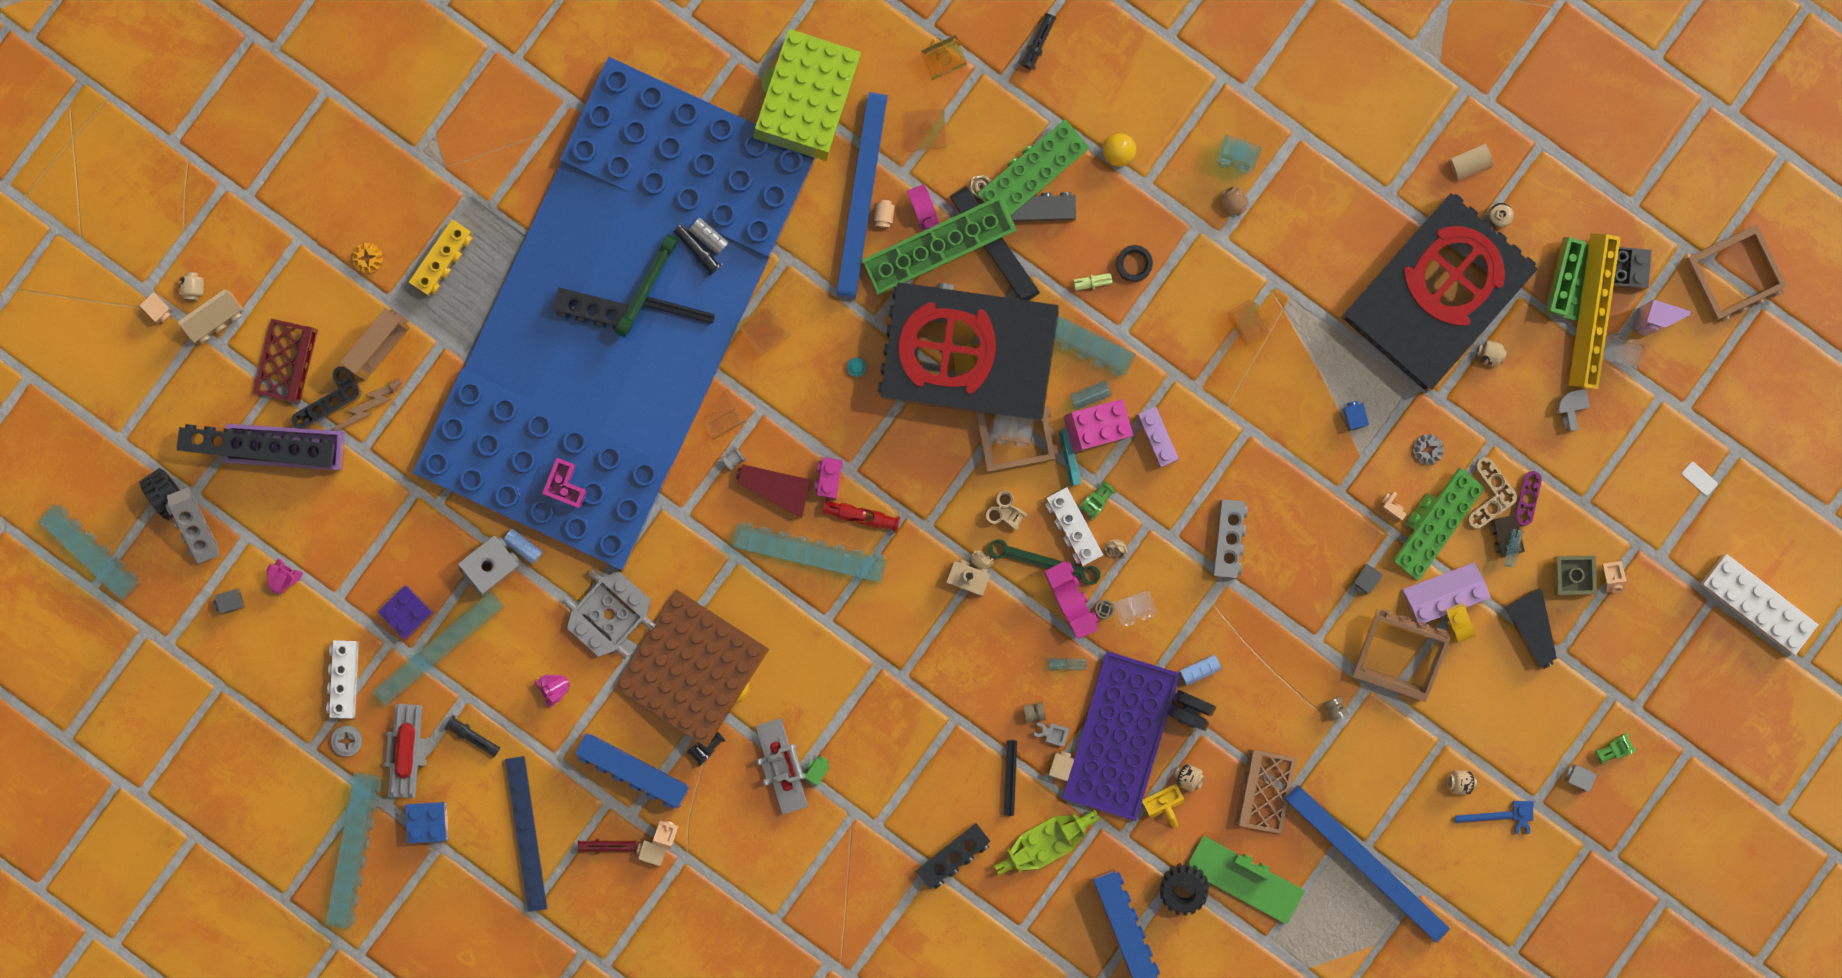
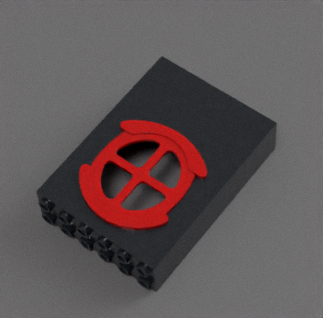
M1452 193L1440 203L1341 316L1344 321L1425 392L1431 391L1538 270L1535 267L1536 263L1531 258H1525L1521 254L1520 248L1514 244L1511 246L1506 241L1507 237L1504 234L1495 232L1492 229L1493 225L1489 221L1480 219L1477 216L1478 212L1474 208L1464 205V200L1459 195H1453ZM1453 243L1471 245L1473 248L1472 252L1458 268L1452 267L1438 253L1441 248ZM1478 255H1482L1485 258L1488 270L1486 283L1482 289L1475 287L1463 276L1464 270ZM1430 260H1435L1450 275L1435 294H1430L1425 284V272ZM1455 281L1460 282L1474 295L1472 301L1460 306H1446L1440 302L1441 296Z
M901 282L897 283V287H893L892 298L895 300L894 306H890L889 312L892 323L891 325L888 324L886 333L889 343H885L883 353L886 357V363H882L881 374L883 375V382H879L878 393L882 399L1043 423L1059 305ZM939 318L947 319L946 336L943 343L917 339L918 331L925 324ZM961 320L973 328L980 340L978 348L952 344L955 321ZM917 347L936 349L943 352L939 375L929 373L918 363L915 357V349ZM952 352L976 355L978 357L976 365L967 373L957 377L947 376L949 356Z

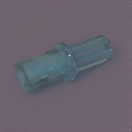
M1513 528L1511 529L1509 543L1506 545L1507 552L1504 565L1510 568H1514L1516 565L1518 552L1521 551L1520 543L1524 532L1518 529L1517 537H1515L1517 530Z
M1066 657V659L1049 658V670H1066L1068 672L1069 670L1087 669V659H1069V657Z

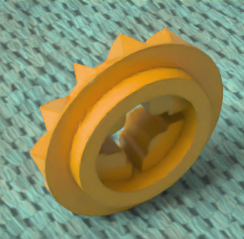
M363 243L357 246L352 253L353 265L362 273L375 272L380 268L383 261L381 250L372 243ZM366 252L369 256H375L369 259V266L365 260H359L365 256Z

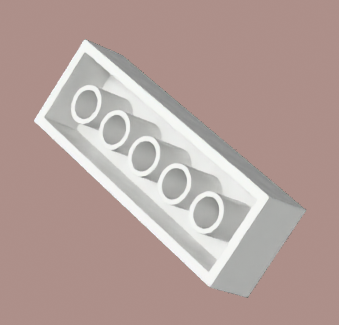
M1728 554L1721 555L1699 584L1789 655H1796L1819 625Z

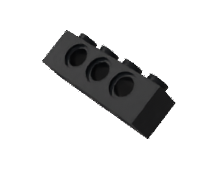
M558 287L553 310L557 312V316L568 318V315L575 316L577 321L586 323L587 320L594 321V325L605 327L607 324L613 326V330H616L630 305ZM573 301L580 303V307L576 311L570 310V303ZM595 305L598 307V313L593 316L589 315L588 309ZM611 310L617 312V317L614 320L607 319V313Z
M975 823L920 866L916 872L929 889L934 887L936 890L944 883L943 879L949 875L951 878L960 871L958 869L963 863L967 865L973 861L975 853L978 851L983 853L990 847L988 843L991 841L978 824ZM967 840H972L975 843V848L971 851H967L964 848V843ZM952 852H957L960 855V859L956 863H952L949 860V855ZM937 864H942L945 867V871L941 875L934 873L933 869Z

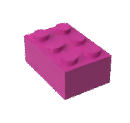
M1123 399L1071 412L1063 416L1074 453L1133 436Z

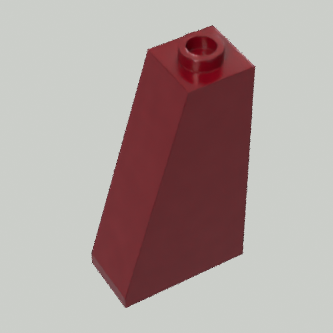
M744 464L742 468H738L736 479H739L738 483L802 518L810 479Z

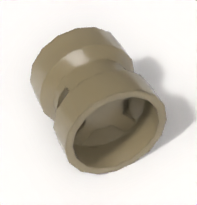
M1101 600L1095 605V614L1101 619L1110 618L1114 613V605L1109 600Z
M1341 696L1323 703L1325 709L1329 711L1328 717L1330 721L1348 715L1347 710L1343 708Z
M1036 702L1035 705H1023L1026 723H1032L1034 720H1046L1043 702Z

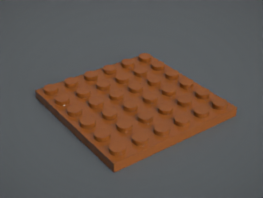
M676 589L654 623L656 626L649 631L614 687L705 747H708L766 656L769 648Z

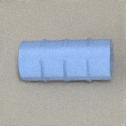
M511 529L503 539L509 548L532 565L543 553L536 545L532 544L514 529Z
M1214 654L1181 669L1180 673L1186 686L1194 682L1196 683L1198 680L1205 679V677L1211 674L1214 675V673L1222 669Z

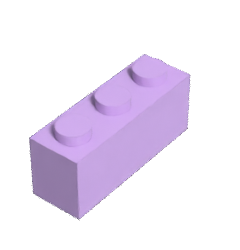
M1154 407L1138 414L1137 417L1159 467L1162 468L1178 461L1179 458L1157 408Z

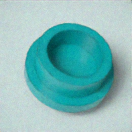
M853 358L849 361L847 369L852 376L860 377L866 372L867 367L863 359Z

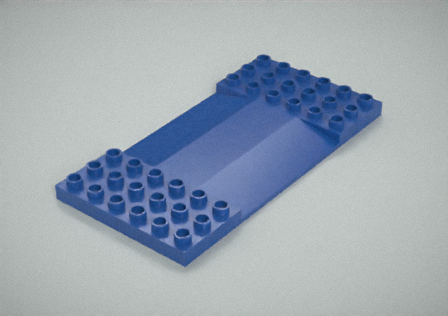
M608 57L562 154L561 164L465 368L461 369L413 473L624 571L816 158L755 139L753 135L756 124ZM700 217L729 242L717 255L695 237L706 251L712 252L711 255L718 263L723 264L711 276L708 275L707 269L697 262L698 258L673 232L682 223L689 230ZM669 234L678 239L677 245L665 263L648 296L714 314L715 318L714 322L709 324L642 306L628 336L624 338L616 334V330H613L611 325L606 324L605 327L594 325V321L587 320L585 323L575 320V316L568 315V318L557 316V312L553 310L558 287L630 305L656 258L666 235ZM578 301L570 303V310L576 311L579 309L580 303ZM595 305L591 306L588 309L589 315H596L598 307ZM615 310L607 313V319H616L617 312ZM556 458L576 465L570 484L587 490L581 509L542 494Z

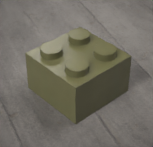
M1596 556L1554 557V595L1597 594Z

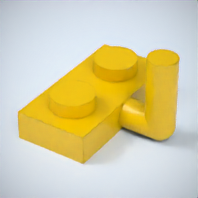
M1174 784L1143 799L1142 803L1150 819L1165 812L1171 827L1176 828L1178 822L1172 808L1185 803V800L1177 784Z

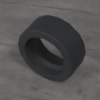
M1138 245L1124 248L1118 255L1116 262L1117 271L1120 276L1130 282H1139L1145 279L1153 266L1152 256L1149 251ZM1133 252L1141 254L1146 261L1145 269L1137 275L1126 272L1123 265L1124 258Z

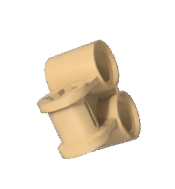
M1002 491L996 498L999 508H989L986 512V520L993 525L1003 520L1004 523L1018 531V526L1028 514L1012 505L1014 497L1009 491ZM1003 494L1010 497V503L1007 505H1003L999 501L1000 496ZM993 510L998 511L1000 514V518L997 521H992L989 518V513Z

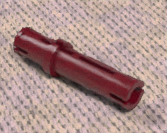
M578 840V853H636V840ZM609 846H626V847H609Z

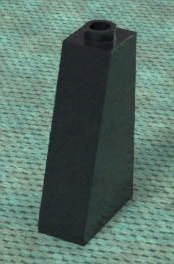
M1538 588L1504 606L1537 668L1543 667L1545 669L1554 664L1553 660L1557 659L1543 592L1541 588Z

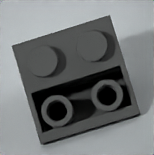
M1619 247L1614 286L1626 289H1647L1649 287L1652 250Z

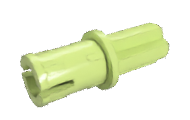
M1110 273L1097 276L1091 274L1090 277L1074 279L1076 291L1089 288L1094 290L1095 287L1110 285L1113 282Z

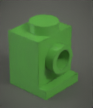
M821 755L815 761L812 759L806 767L808 773L803 772L806 776L805 778L818 786L830 767L827 764L829 760Z

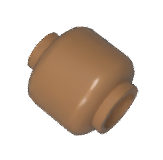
M1232 186L1221 194L1220 202L1229 215L1236 214L1239 216L1246 211L1245 207L1249 201L1241 188Z

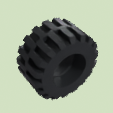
M158 468L140 481V487L157 513L162 518L170 520L174 516L173 514L169 515L166 509V504L168 503L167 495L178 492L180 489L164 470Z
M1179 863L1177 867H1170L1169 871L1164 873V877L1161 880L1160 898L1163 899L1164 906L1167 905L1168 910H1174L1177 915H1179V912L1183 913V916L1187 915L1188 912H1191V915L1194 914L1197 909L1200 910L1203 904L1205 905L1208 897L1209 883H1207V876H1204V872L1201 869L1198 870L1196 865H1193V867L1189 866L1190 863H1185L1183 866ZM1178 881H1189L1195 886L1196 892L1191 897L1182 898L1174 892L1173 885Z

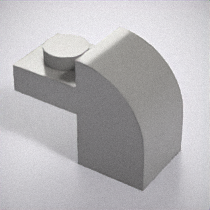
M1586 389L1564 395L1557 404L1556 414L1564 413L1565 417H1562L1563 426L1567 428L1568 432L1578 430L1575 411L1590 408Z

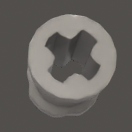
M737 447L726 457H721L730 471L741 461H746Z

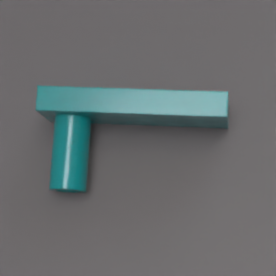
M1064 428L1058 432L1069 485L1072 487L1081 484L1068 431L1067 428Z

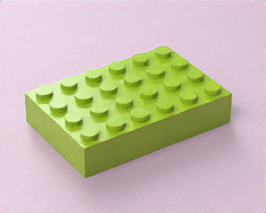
M788 29L753 138L826 161L861 52Z

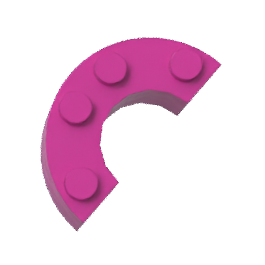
M1063 561L1045 570L1044 573L1076 638L1080 639L1098 630L1096 624L1099 621L1095 613H1090L1086 603H1088L1085 594L1083 592L1080 593L1077 588L1080 584L1076 576L1071 574L1074 572L1071 563Z

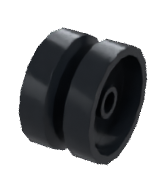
M1178 690L1174 699L1176 702L1184 705V707L1172 705L1167 715L1178 719V722L1191 728L1196 727L1206 732L1210 722L1201 717L1200 714L1213 716L1216 706Z

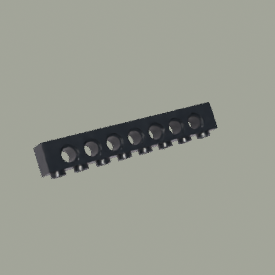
M185 424V428L179 427L176 449L178 451L333 468L336 445L331 444V440L319 439V442H312V438L300 437V440H292L293 436L281 435V438H274L271 433H262V436H256L254 432L244 430L242 434L235 433L234 429L223 428V432L216 431V427L204 426V430L196 429L197 425ZM201 434L203 436V442L197 445L195 443V437L196 435ZM220 436L223 442L220 446L216 447L214 439ZM240 438L242 445L240 448L235 449L233 441ZM259 440L261 448L258 451H254L252 444L254 441ZM274 443L280 444V450L277 453H273L271 450V446ZM293 445L299 446V453L297 455H292L290 452ZM312 447H317L319 450L316 457L310 456L309 452Z

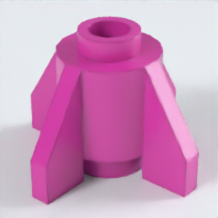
M279 558L275 565L269 564L266 570L268 586L275 594L285 593L303 575L302 571L292 570L284 565L283 561Z
M560 674L544 675L535 681V685L540 689L545 698L547 708L559 702L566 692L569 691L568 687H570L568 679Z

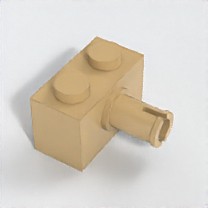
M959 559L958 562L954 561L946 583L983 596L991 575L987 573L988 569L980 567L975 569L969 566V562Z

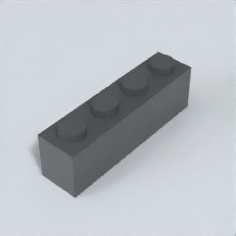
M1061 192L1060 196H1052V193H1041V196H1033L1013 213L1011 218L1013 222L1076 220V195H1071V192Z

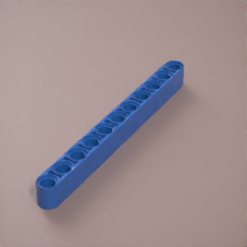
M868 93L836 297L856 299L888 95Z
M1299 785L1284 798L1436 943L1450 930L1436 914Z

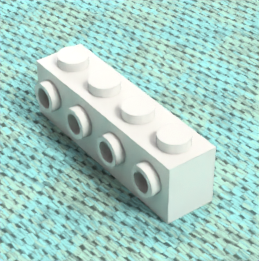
M1066 487L1046 498L1048 502L1045 505L1049 513H1054L1057 519L1054 522L1058 530L1062 529L1066 535L1063 537L1068 547L1072 546L1075 552L1072 554L1077 564L1081 563L1084 566L1103 556L1068 488Z
M333 640V644H330L329 654L332 656V663H329L328 673L331 675V683H328L327 692L330 694V702H327L326 708L327 713H330L329 718H355L359 641Z

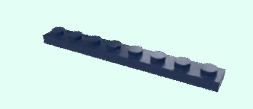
M525 756L508 758L505 761L528 912L548 909Z

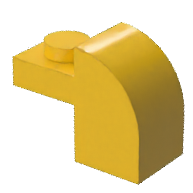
M1464 603L1445 609L1449 620L1447 624L1456 643L1475 637V630Z

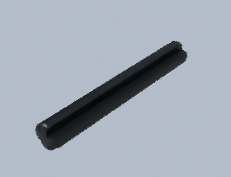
M649 296L643 304L645 307L712 324L715 315L712 313Z
M1016 740L1007 741L1004 797L1005 816H1014L1017 762Z

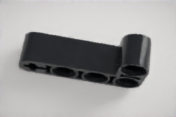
M340 366L333 371V379L339 389L296 412L292 416L294 427L308 429L360 399L362 391L349 369ZM346 371V379L340 381L338 379L339 372ZM354 387L356 395L352 398L348 397V389ZM333 397H338L340 400L339 405L336 407L331 406V399ZM321 406L323 413L320 416H315L314 409ZM310 415L313 418V420H311L310 418L305 419L303 421L304 425L297 423L300 421V416L306 418Z

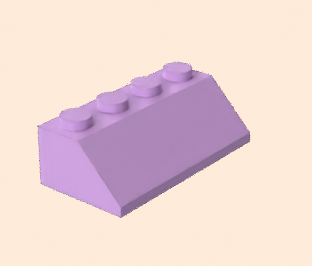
M1652 300L1640 306L1633 329L1638 330V334L1648 336L1689 316L1691 311Z
M1475 563L1403 589L1416 623H1426L1447 615L1445 609L1464 603L1465 607L1491 598L1485 581Z

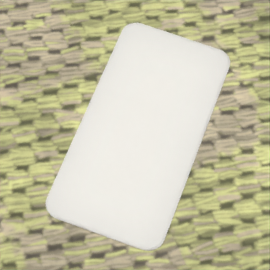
M1691 462L1682 472L1683 476L1706 496L1718 485L1695 462Z

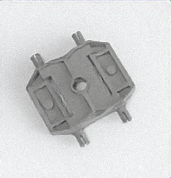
M593 568L591 571L596 576L591 572L588 575L597 584L578 605L574 604L568 597L562 602L571 612L567 629L598 657L615 651L625 660L630 653L621 644L640 623L644 624L650 631L656 626L647 616L651 599L620 571L607 576H601ZM607 588L612 590L621 600H623L631 609H633L636 612V614L634 615L627 607H625L616 597H614L607 590ZM609 608L615 612V616L611 620L606 619L604 616L605 610ZM585 614L586 616H588L597 626H599L607 635H609L612 638V640L610 641L608 638H606L582 615Z

